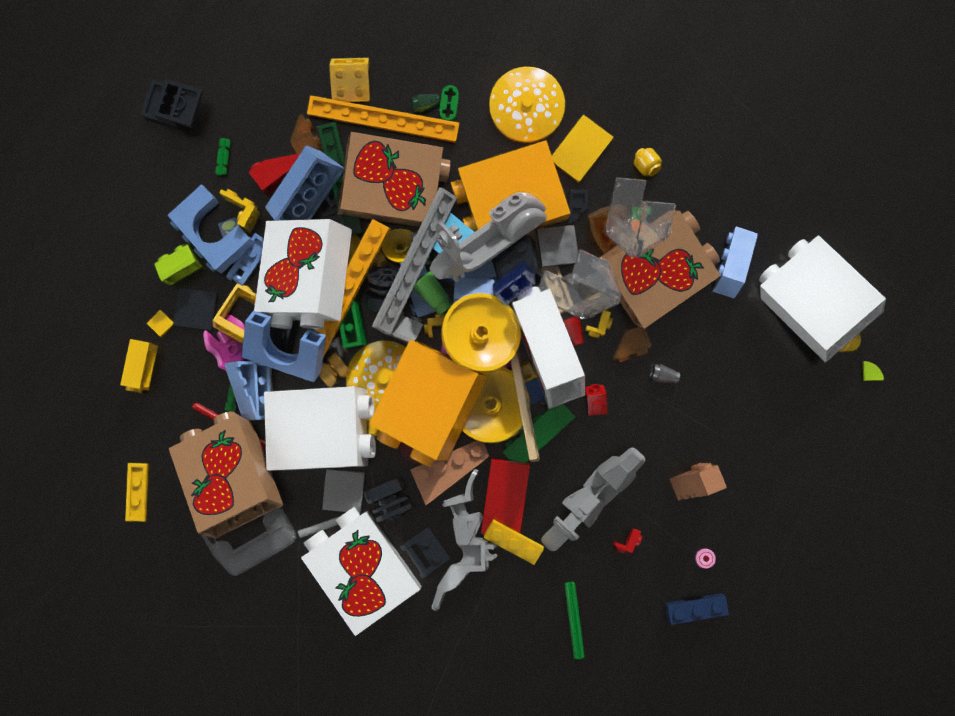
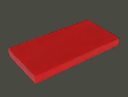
M491 459L481 534H485L493 519L520 533L530 463Z

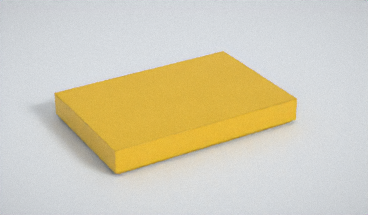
M583 115L553 153L554 165L579 183L612 141L613 136Z

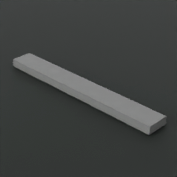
M444 188L438 189L372 327L386 335H391L437 240L436 224L440 222L445 224L457 199L456 196Z

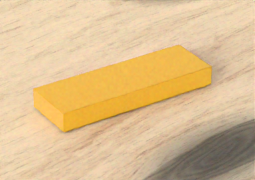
M128 463L125 521H146L149 464Z

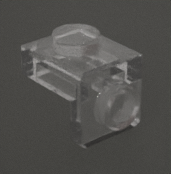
M339 338L333 339L327 351L337 348L339 357L345 358L344 353L347 352V349L343 348V343Z

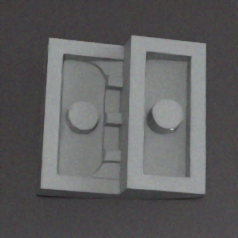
M327 468L322 510L348 512L355 507L361 513L365 472Z

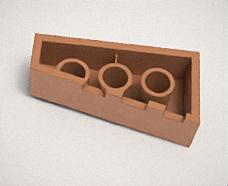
M475 441L452 451L448 460L434 459L431 467L422 464L411 469L425 505L489 457L483 442Z
M698 463L691 466L692 470L670 479L678 500L688 499L690 496L691 498L707 496L727 488L718 465H711V463Z

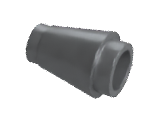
M660 363L652 366L650 379H653L654 382L678 383L680 378L679 372Z

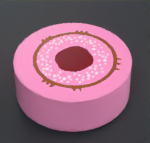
M701 549L696 553L695 561L701 568H710L715 563V555L709 549Z

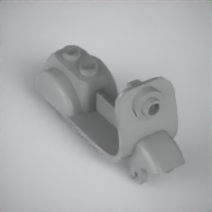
M517 192L505 198L489 212L492 219L490 222L459 243L458 240L463 236L459 233V228L456 225L448 229L442 222L436 224L437 241L443 251L432 261L430 271L438 279H444L452 275L453 280L458 282V276L464 278L465 272H471L483 266L547 219L544 213L546 207L534 195L526 192Z

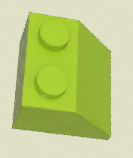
M184 244L174 249V253L158 258V262L155 263L159 278L169 286L203 267L192 247L188 244L186 246Z

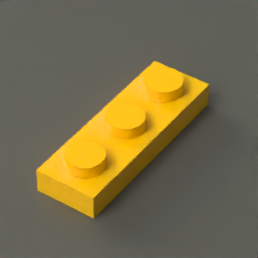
M494 519L484 534L485 539L533 565L544 550V546Z

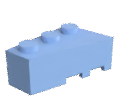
M735 227L732 233H728L726 238L728 245L722 253L721 259L723 261L718 268L721 276L716 279L713 292L731 298L736 297L746 280L757 233Z
M253 361L224 363L241 416L249 421L265 420L264 392H271L270 367Z

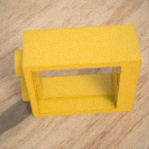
M236 284L212 322L214 328L243 344L244 330L224 318L238 297L255 305L256 294L248 286Z
M130 339L120 384L126 386V390L142 393L143 390L149 391L158 349L157 345Z

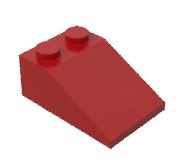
M300 154L257 162L251 167L249 174L267 197L275 193Z

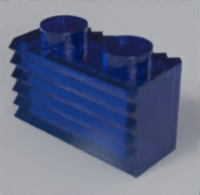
M522 261L492 284L494 295L504 306H507V303L523 294V291L526 292V289L532 287V284L535 285L534 272Z

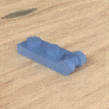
M256 233L251 238L255 244L236 260L226 276L227 279L230 281L234 280L241 286L247 284L248 279L261 261L264 238ZM239 269L244 271L242 276L237 274Z

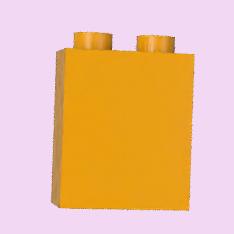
M547 140L458 168L460 180L451 182L454 196L457 197V204L464 202L468 204L471 216L462 220L474 232L492 220L489 212L499 205L505 198L517 192H526L534 195L546 207L544 213L547 219L531 231L566 221L570 216V210Z
M410 339L369 425L380 430L376 438L377 440L395 449H398L400 443L403 442L413 448L410 454L412 459L431 467L434 459L448 460L488 376L463 368L452 360L451 357L421 342Z

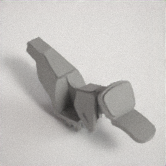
M630 448L620 457L612 456L603 464L601 463L585 482L584 488L564 499L562 504L571 513L564 521L556 516L553 522L554 525L541 539L543 545L550 551H556L568 538L573 541L577 540L579 536L574 532L576 527L581 522L588 528L594 524L603 507L627 488L636 478V472L645 462L644 456L637 449Z
M474 469L468 480L465 496L461 494L443 501L442 504L443 507L450 506L454 515L453 529L455 539L463 551V558L459 563L452 564L437 586V592L432 604L434 611L440 609L447 591L459 586L470 572L486 571L489 568V561L497 557V554L492 555L489 552V549L493 550L497 547L496 544L476 537L483 520L482 513L468 514L465 502L473 500V487L479 474L477 469Z

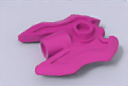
M226 315L227 321L243 330L245 329L244 324L232 315ZM205 330L203 332L205 347L207 351L215 356L219 368L226 370L224 363L244 361V358H242V343L221 331H218L216 334L220 342L208 331Z

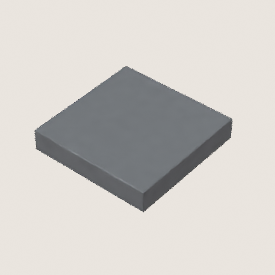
M574 225L536 230L541 268L578 264L580 262Z

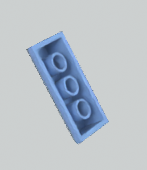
M306 145L265 208L275 221L311 220L344 171V168L323 152Z

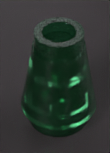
M419 94L411 97V105L414 112L422 113L440 105V99L438 94Z

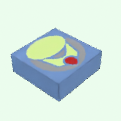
M236 217L218 224L223 238L238 225Z

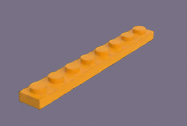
M311 95L307 110L308 116L456 143L460 125L458 122Z
M372 219L347 267L341 320L324 321V329L314 330L326 335L324 355L391 228Z

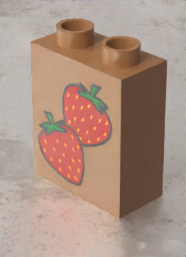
M351 132L347 140L337 214L420 227L435 198L438 182L447 183L449 177L450 160L442 159L443 147Z
M668 210L594 261L633 323L639 327L646 328L721 276L715 267L720 262V258L709 243L703 246L700 244L695 236V233L700 230V226L689 211L682 214L680 211Z
M225 412L213 419L214 426L204 431L192 429L183 433L180 436L181 442L169 448L198 534L215 539L283 506L270 470H267L266 457L253 422L235 414V412Z

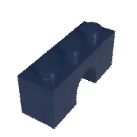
M719 593L702 596L703 598L696 600H680L665 603L668 623L675 625L729 615L726 596Z

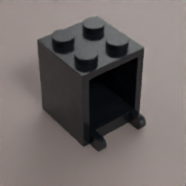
M529 235L523 236L494 257L499 282L509 286L511 294L515 293L514 284L535 279L536 286L541 287L539 279L543 277L535 240Z

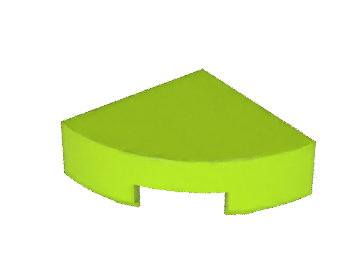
M867 361L862 362L863 381L884 380L881 370L875 364Z

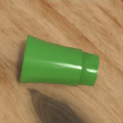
M431 271L418 280L413 287L439 316L454 304Z

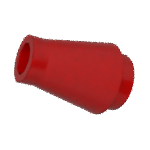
M577 316L564 320V325L573 345L585 342L581 320Z

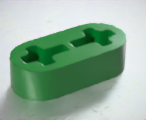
M448 85L442 90L440 117L442 120L454 121L457 116L459 92L455 86ZM449 90H452L453 94H455V96H452L451 102H448V95H445V93H449ZM447 106H451L450 111L453 114H450L447 118L443 112L447 111Z

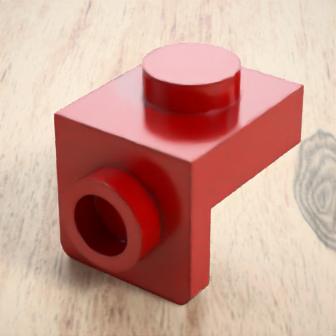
M593 384L585 387L588 415L608 414L604 385Z
M631 528L625 545L614 541L613 545L617 547L616 551L627 554V552L633 553L635 546L638 547L641 542V531Z

